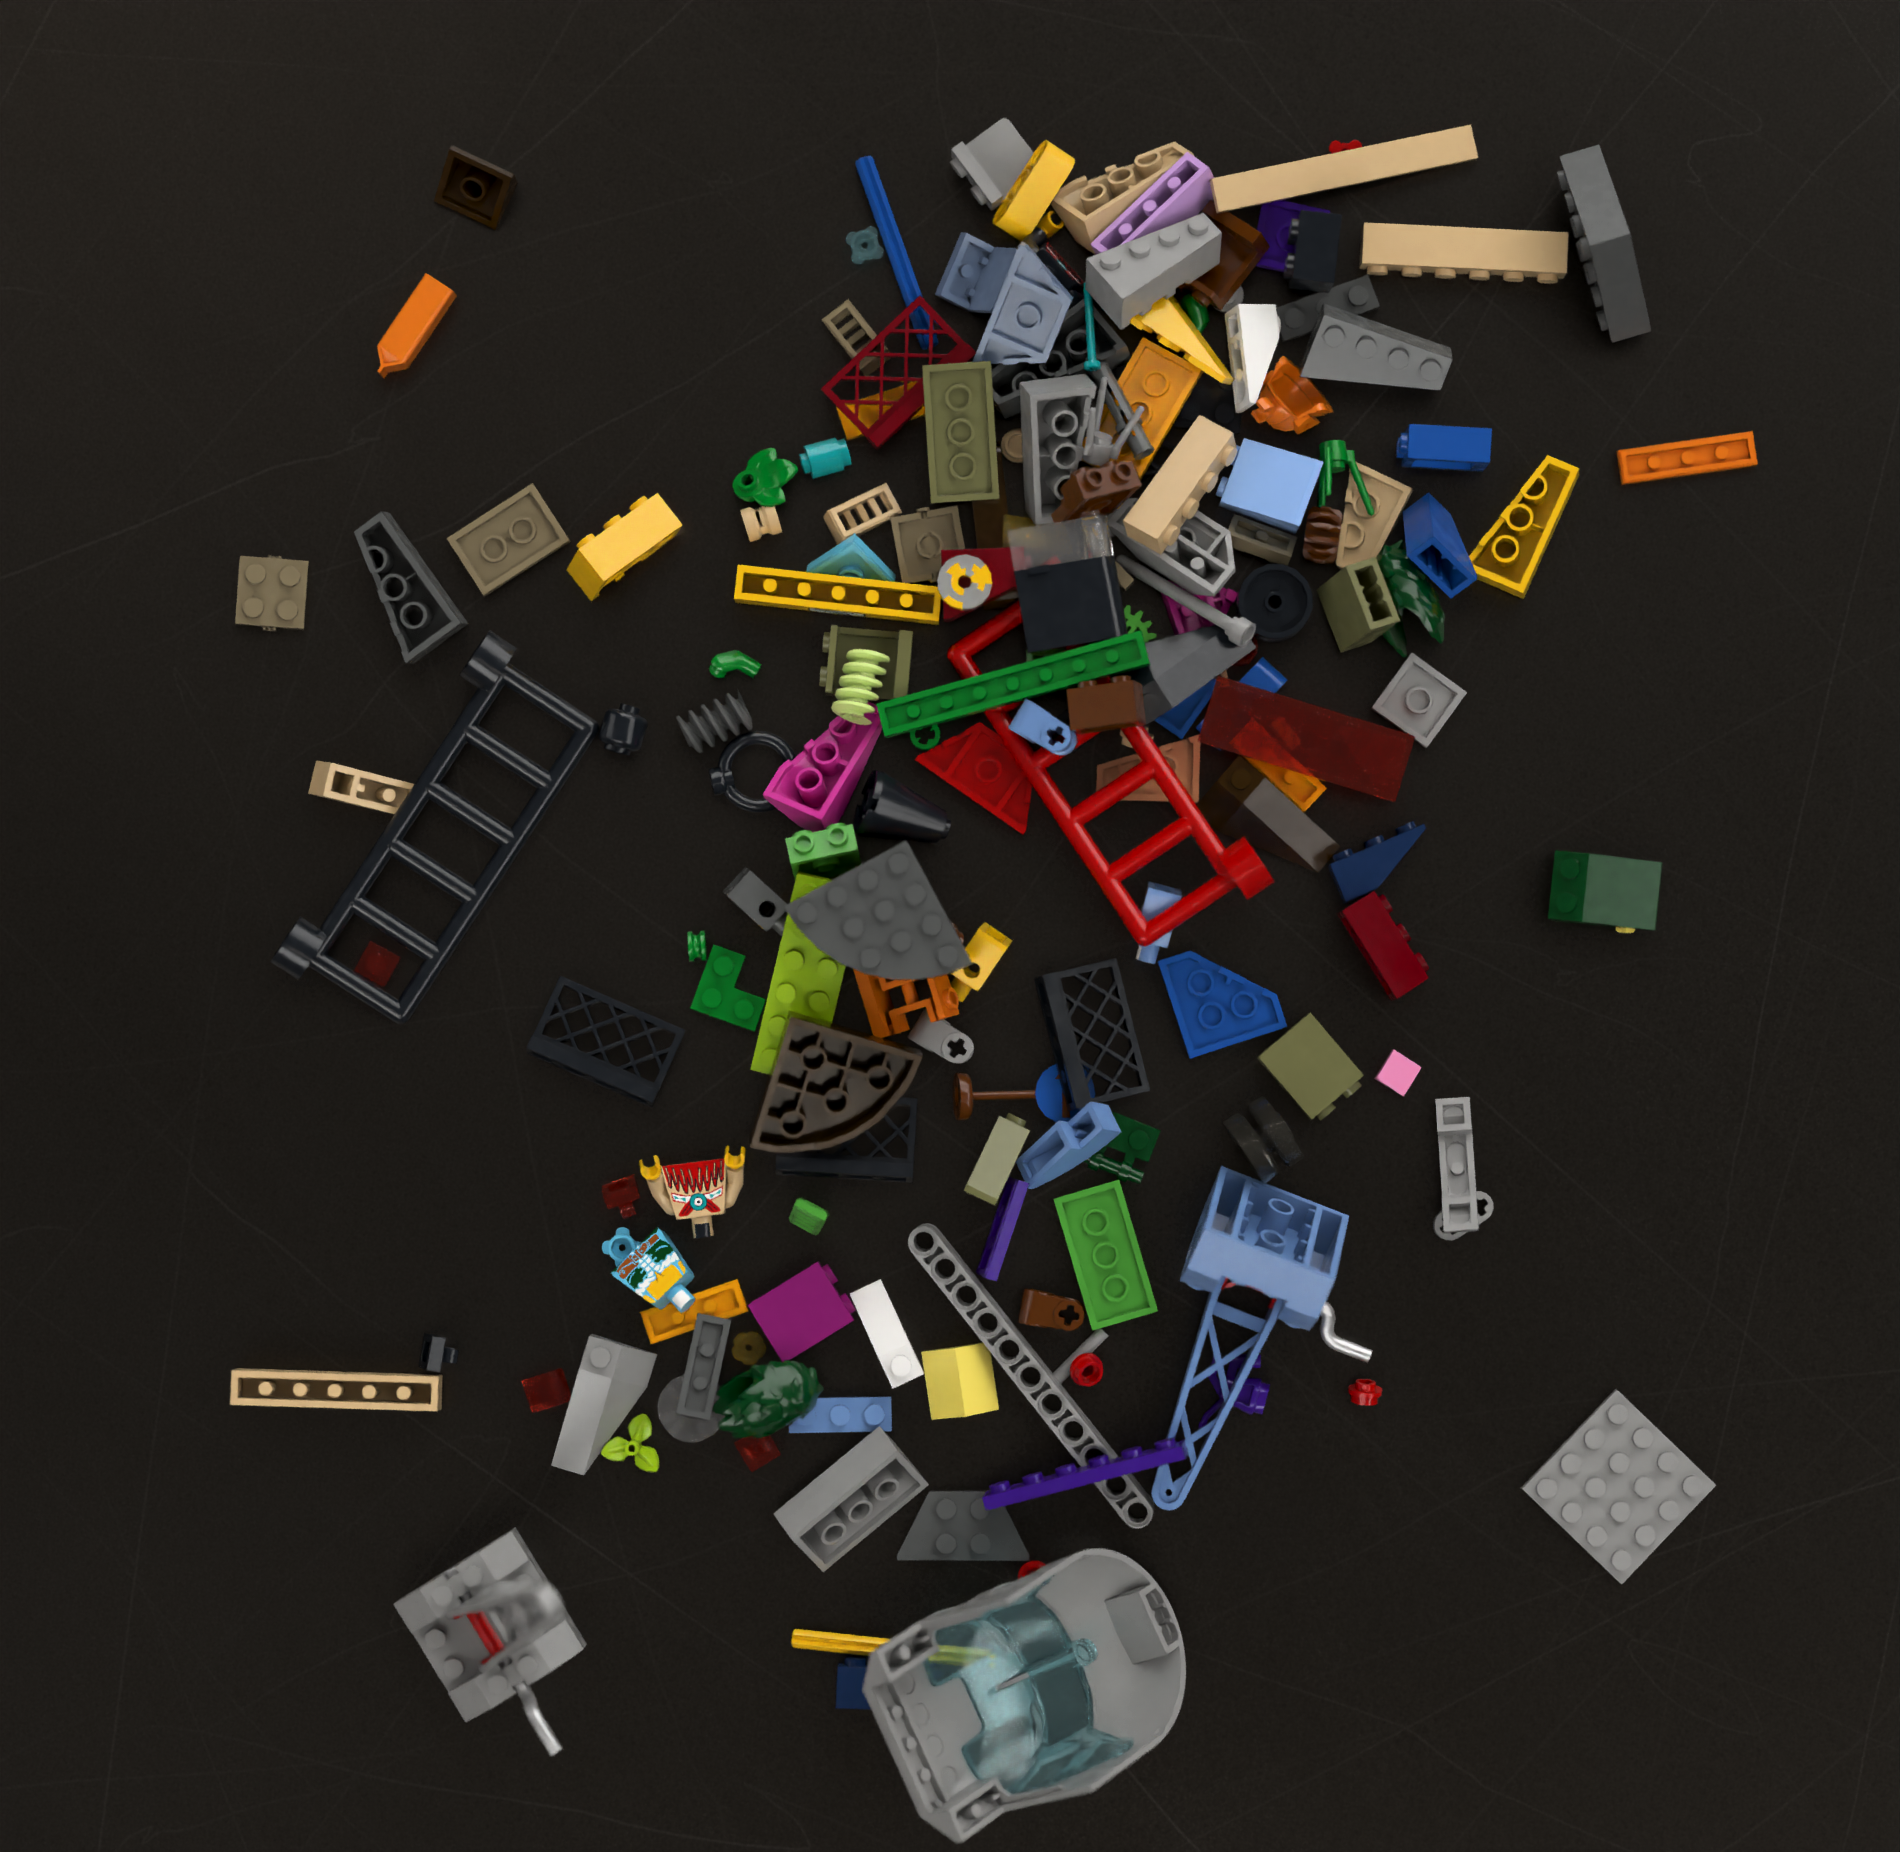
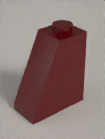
M1024 547L941 550L942 566L947 560L957 555L968 554L978 557L987 565L992 578V588L989 597L982 605L973 610H958L950 607L943 601L944 622H951L1016 590L1014 571L1030 568L1031 555L1024 556ZM961 577L958 580V585L964 589L968 588L971 585V580L968 577Z

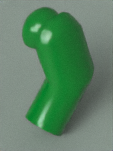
M1191 293L1183 296L1181 307L1187 312L1188 317L1202 335L1209 323L1207 308L1191 297Z
M732 650L716 654L711 659L709 671L712 676L723 678L727 672L738 669L754 679L762 664L738 650Z

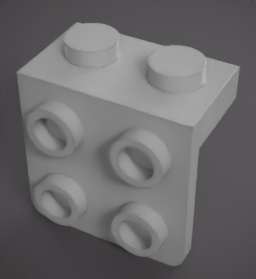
M1002 118L965 145L961 141L951 149L953 160L950 161V164L960 178L966 176L973 187L970 191L979 204L984 205L986 203L992 211L1001 205L1033 155V151L1008 119Z

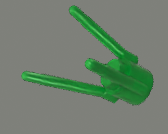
M1329 440L1320 443L1319 461H1322L1323 465L1319 474L1318 507L1325 506L1326 496H1330L1332 493V473L1344 471L1345 465L1348 464L1366 510L1370 516H1373L1375 512L1355 462L1354 450H1346V442L1343 440Z

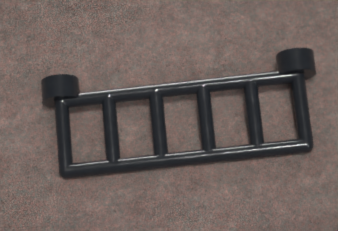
M489 630L459 675L478 688L321 927L318 928L300 916L270 962L297 980L309 966L395 1023L404 1024L408 1022L599 732L597 721L509 664L508 662L517 648ZM504 685L575 731L549 771L479 726V723ZM467 742L537 788L511 828L441 783ZM429 799L499 845L474 885L403 840ZM391 857L462 902L436 942L365 897ZM353 914L424 959L399 999H396L327 954Z

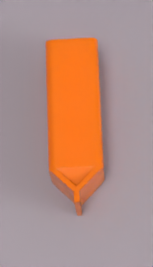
M425 273L377 345L381 364L377 372L382 378H385L388 373L405 370L410 367L457 297L453 290Z

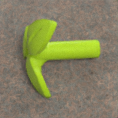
M640 1414L634 1417L627 1427L631 1440L627 1441L619 1436L614 1437L604 1445L601 1455L611 1461H624L629 1455L634 1456L635 1465L646 1472L655 1473L659 1469V1456L655 1448L642 1446L641 1443L652 1435V1424L646 1414Z

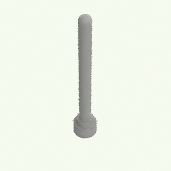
M1118 555L1115 561L1127 573L1224 629L1225 634L1229 636L1228 639L1232 643L1243 648L1252 639L1256 630L1255 623L1244 617L1231 618L1125 555Z

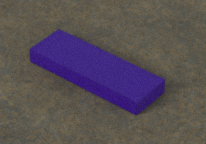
M1012 1177L1007 1179L976 1270L978 1275L997 1281L1029 1183Z

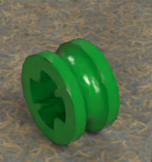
M938 725L930 726V732H935V738L928 739L927 744L919 743L920 737H915L916 730L911 731L910 739L912 744L922 751L934 748L940 740Z
M705 930L700 931L697 935L693 934L692 931H688L689 962H693L698 957L702 961H707Z

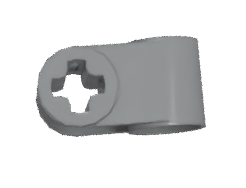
M924 1008L907 1038L928 1051L935 1052L956 1064L967 1062L974 1052L972 1040L966 1034L952 1027L946 1020L943 1019L930 1023L926 1008ZM960 1039H963L965 1041L963 1047L967 1050L966 1054H958L954 1058L951 1055L953 1049L949 1045L952 1041L958 1043Z

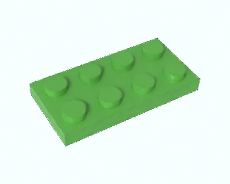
M1120 1180L1054 1198L1053 1200L1092 1331L1158 1312Z

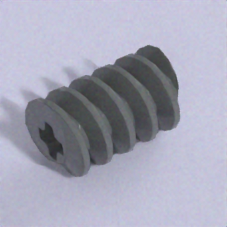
M738 689V699L733 698L729 693L725 694V705H722L716 698L713 699V711H710L704 704L700 705V717L692 710H689L687 723L680 716H676L689 747H693L698 753H702V741H705L711 747H715V735H718L725 742L728 741V729L736 736L740 735L741 723L748 730L753 729L752 718Z

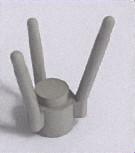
M1105 376L1100 381L1096 407H1091L1089 410L1086 442L1082 453L1084 461L1097 466L1109 462L1110 458L1118 459L1121 447L1144 411L1143 406H1139L1117 441L1113 444L1111 442L1112 436L1099 431L1108 381Z

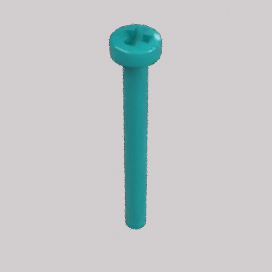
M1084 282L1088 361L1084 362V370L1094 372L1101 369V362L1096 360L1093 297L1086 291Z

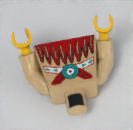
M726 1146L725 1155L722 1159L661 1166L659 1157L653 1155L654 1166H644L642 1159L639 1161L642 1176L646 1178L652 1197L666 1214L675 1215L676 1220L691 1218L693 1238L714 1236L711 1215L725 1214L726 1209L735 1204L743 1187V1164L746 1150L745 1147L741 1146V1154L733 1156L729 1153V1146Z

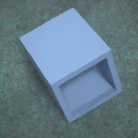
M1244 438L1241 446L1236 445L1237 454L1230 464L1233 465L1229 478L1222 476L1215 494L1221 497L1219 506L1295 534L1300 527L1323 462Z

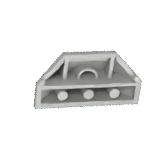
M1128 498L1107 522V527L1138 560L1188 593L1215 597L1236 571L1231 532L1197 510L1191 519H1186L1175 543L1172 546L1168 545L1163 553L1159 554L1127 536L1123 520L1138 500V498Z

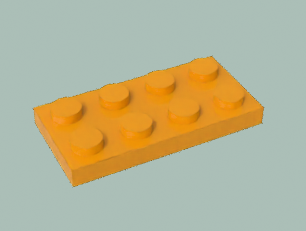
M1142 337L1117 381L1134 413L1139 406L1144 407V411L1140 416L1143 421L1141 426L1150 444L1154 447L1153 453L1140 460H1135L1126 441L1120 449L1117 462L1132 461L1140 481L1203 373L1201 369ZM1111 391V395H1112V397H1113L1115 403L1117 404V406H1119V403H1118L1116 397L1114 396L1113 392ZM1104 404L1099 431L1112 436L1111 442L1115 444L1120 436L1115 429L1117 424L1107 405ZM1124 415L1123 417H1124L1126 423H1128V420H1127L1126 416ZM1085 437V439L1083 440V444H1082L1083 448H1084V446H1085L1086 437ZM1083 459L1081 460L1094 468L1098 469L1100 467L1097 465L1090 464L1084 461Z

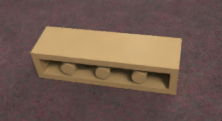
M1199 415L1124 518L1123 522L1127 536L1159 554H1162L1168 545L1172 546L1180 534V528L1186 519H1191L1197 512L1201 498L1206 492H1211L1215 487L1221 470L1224 466H1229L1235 459L1237 447L1234 433Z

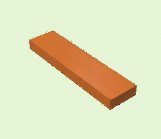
M1753 431L1617 451L1621 485L1758 465Z

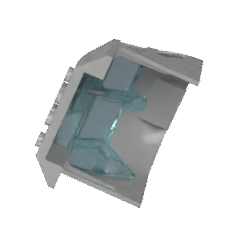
M1086 1549L1051 1562L1021 1579L1003 1583L985 1591L964 1604L937 1611L917 1621L870 1652L863 1692L919 1816L954 1842L960 1843L1005 1811L1093 1792L1161 1742L1175 1723L1182 1705L1186 1682L1185 1649L1174 1611L1166 1595L1153 1577L1142 1566L1126 1555L1108 1549Z

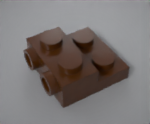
M1113 460L1101 465L1098 469L1084 467L1072 472L1069 475L1070 479L1060 488L1064 498L1060 501L1061 505L1051 514L1052 519L1057 527L1113 513L1142 486L1132 461L1117 462V460Z

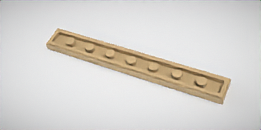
M1471 125L1216 177L1210 179L1209 182L1216 213L1218 214L1477 159L1478 154Z

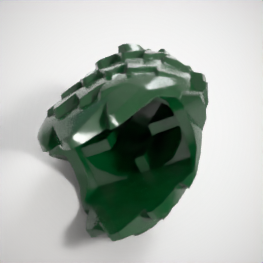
M1400 540L1390 546L1385 545L1376 556L1400 621L1383 633V636L1402 657H1407L1405 647L1407 646V640L1402 622L1404 608H1408L1415 613L1423 625H1425L1432 638L1435 637L1440 644L1444 640L1445 614L1439 603L1440 598L1437 591L1431 584L1428 576L1407 556L1406 549L1403 548V541Z
M784 1360L783 1362L770 1361L768 1365H753L751 1370L743 1372L723 1384L716 1392L719 1398L713 1404L712 1411L716 1414L726 1415L717 1425L720 1430L733 1432L731 1434L733 1438L750 1436L762 1438L773 1434L788 1424L791 1426L799 1418L804 1419L816 1406L818 1396L824 1388L818 1383L817 1371L814 1367L807 1368L803 1363L791 1360Z

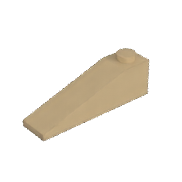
M1174 141L1136 156L1135 163L1119 168L1114 164L1106 167V174L1087 180L1086 176L1073 180L1059 189L1050 204L1061 221L1064 222L1074 240L1095 254L1090 244L1186 152L1193 156L1194 153Z

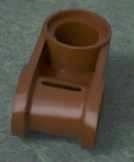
M1023 1289L1018 1323L1066 1331L1077 1329L1083 1323L1085 1308L1079 1300L1054 1295L1053 1293L1041 1290ZM1068 1305L1074 1306V1312L1079 1313V1318H1073L1071 1323H1066L1065 1316L1060 1315V1310H1066Z

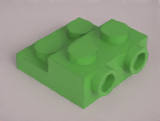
M835 823L827 826L826 830L817 832L802 830L794 833L792 837L785 838L795 880L798 871L831 879L862 865L853 824Z

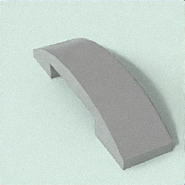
M1470 1097L1435 1099L1444 1233L1479 1231Z

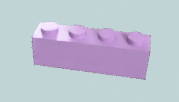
M1186 152L1090 244L1095 254L1196 216L1210 200H1213L1209 180L1214 178L1210 168L1192 154Z

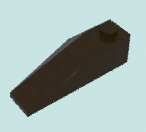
M1240 755L1197 804V807L1208 823L1218 832L1238 840L1245 836L1250 845L1317 873L1341 847Z

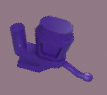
M1240 1354L1230 1361L1226 1375L1229 1390L1235 1379L1237 1368L1241 1367L1247 1354ZM1261 1354L1258 1355L1252 1368H1261ZM1214 1356L1211 1365L1215 1363ZM1217 1371L1209 1375L1208 1378L1220 1399L1202 1416L1198 1425L1199 1429L1207 1424L1208 1419L1224 1402L1220 1381L1216 1376ZM1247 1377L1233 1407L1249 1415H1253V1413L1262 1415L1270 1384L1263 1383L1260 1378Z

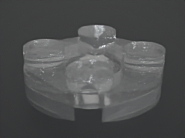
M683 1374L671 1380L662 1390L658 1400V1416L664 1428L674 1438L684 1442H700L714 1435L719 1429L717 1424L726 1415L716 1414L712 1411L710 1422L677 1416L676 1411L684 1379ZM715 1395L714 1403L719 1396Z

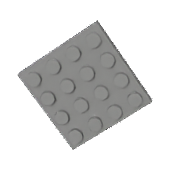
M1615 1389L1533 1474L1521 1489L1620 1584H1623L1710 1493L1716 1484Z

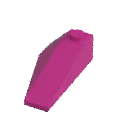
M871 702L867 703L876 709L875 713H864V717L872 722L870 725L855 724L837 716L829 723V728L815 741L813 739L808 741L804 745V750L792 761L787 760L778 768L764 791L763 797L798 826L812 832L826 830L827 826L838 823L847 808L882 730L877 705Z

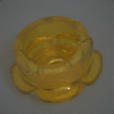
M754 1331L738 1334L733 1341L735 1345L732 1348L735 1359L743 1361L745 1365L756 1364L758 1359L762 1358L766 1352V1345L761 1341V1335ZM746 1345H751L752 1350L747 1351L745 1348Z

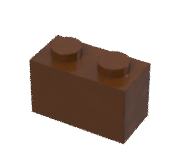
M1130 676L1110 678V683L1098 685V681H1082L1077 683V688L1066 689L1070 730L1075 733L1087 734L1146 725L1142 684L1131 680Z

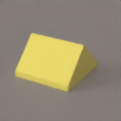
M983 1342L921 1352L931 1420L967 1417L999 1410L991 1352Z

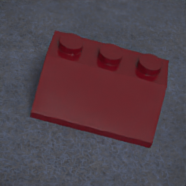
M1373 891L1340 911L1337 915L1392 1001L1427 980L1429 977L1425 972L1430 968L1420 952L1414 954L1407 942L1411 941V937L1402 923L1396 925L1389 913L1393 909L1383 894L1377 896L1376 892Z

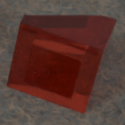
M562 1368L522 1380L532 1413L570 1401L571 1394Z

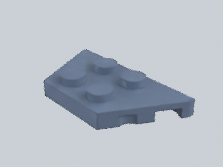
M1021 242L972 362L991 361V364L1003 363V365H1013L1019 362H1028L1029 364L1046 363L1049 359L1073 297L1024 242Z

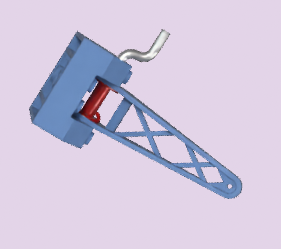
M1221 1166L1203 1208L1180 1281L1187 1283L1191 1288L1208 1291L1209 1295L1166 1439L1175 1438L1181 1420L1191 1469L1172 1482L1169 1464L1158 1466L1151 1493L1155 1504L1164 1510L1177 1509L1184 1502L1276 1319L1284 1321L1285 1324L1292 1328H1302L1310 1331L1321 1314L1320 1333L1327 1346L1368 1363L1372 1354V1350L1342 1339L1334 1333L1336 1317L1334 1309L1326 1301L1336 1278L1349 1216ZM1235 1284L1259 1291L1270 1297L1269 1310L1264 1319L1217 1301L1220 1291L1224 1288L1233 1287ZM1212 1315L1256 1331L1257 1334L1221 1358ZM1207 1331H1209L1215 1363L1194 1376ZM1249 1349L1229 1390L1223 1366ZM1217 1371L1224 1402L1215 1419L1191 1434L1185 1409L1189 1390ZM1208 1433L1196 1457L1193 1442ZM1167 1489L1172 1491L1170 1495L1165 1493Z

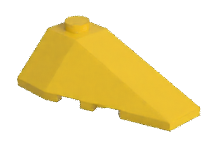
M1173 295L1168 299L1162 297L1153 303L1152 310L1143 316L1137 314L1130 319L1132 325L1151 334L1152 332L1156 333L1158 342L1175 352H1183L1185 354L1183 357L1222 384L1231 385L1234 381V378Z

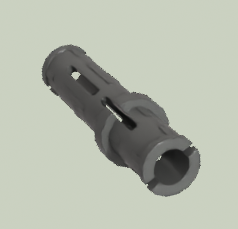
M1103 361L1101 362L1100 370L1088 371V373L1093 378L1098 390L1101 378L1107 377V385L1110 386L1119 406L1115 403L1107 387L1104 402L1117 424L1115 429L1118 435H1120L1127 425L1123 416L1125 415L1129 421L1134 412L1110 370L1108 362ZM1141 417L1133 428L1135 437L1131 432L1126 439L1135 460L1143 459L1154 451V447L1150 444L1141 426L1143 423Z

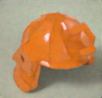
M1282 356L1278 363L1276 362L1275 369L1266 374L1260 398L1256 402L1259 408L1253 410L1251 415L1259 424L1267 421L1275 429L1284 432L1294 430L1298 435L1319 424L1320 422L1316 417L1325 416V414L1333 412V409L1309 378L1300 377L1299 367L1287 357Z

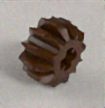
M1312 506L1308 511L1303 545L1305 560L1324 564L1333 563L1337 559L1343 517L1340 510L1329 506Z

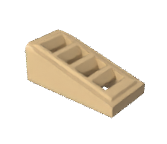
M884 483L827 510L823 518L838 545L853 534H856L858 537L889 521L891 517L900 515L902 511L887 483ZM877 496L880 497L887 510L883 514L874 499ZM866 502L875 517L871 520L862 505ZM852 509L855 510L862 524H856L850 512ZM842 515L849 529L848 531L845 530L839 516Z

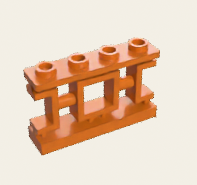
M853 969L873 1036L886 1038L910 1030L905 1013L926 1007L930 1023L959 1015L958 995L951 987L948 975L928 978L927 981L932 997L920 1001L914 984L918 980H893L868 975ZM901 986L906 1006L894 1009L888 990Z

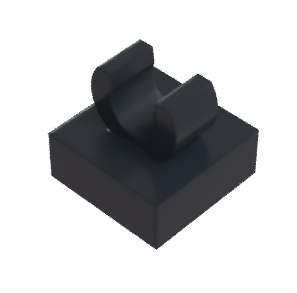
M424 1333L418 1367L427 1371L440 1372L442 1362L457 1364L459 1350L444 1347L446 1339L444 1337Z

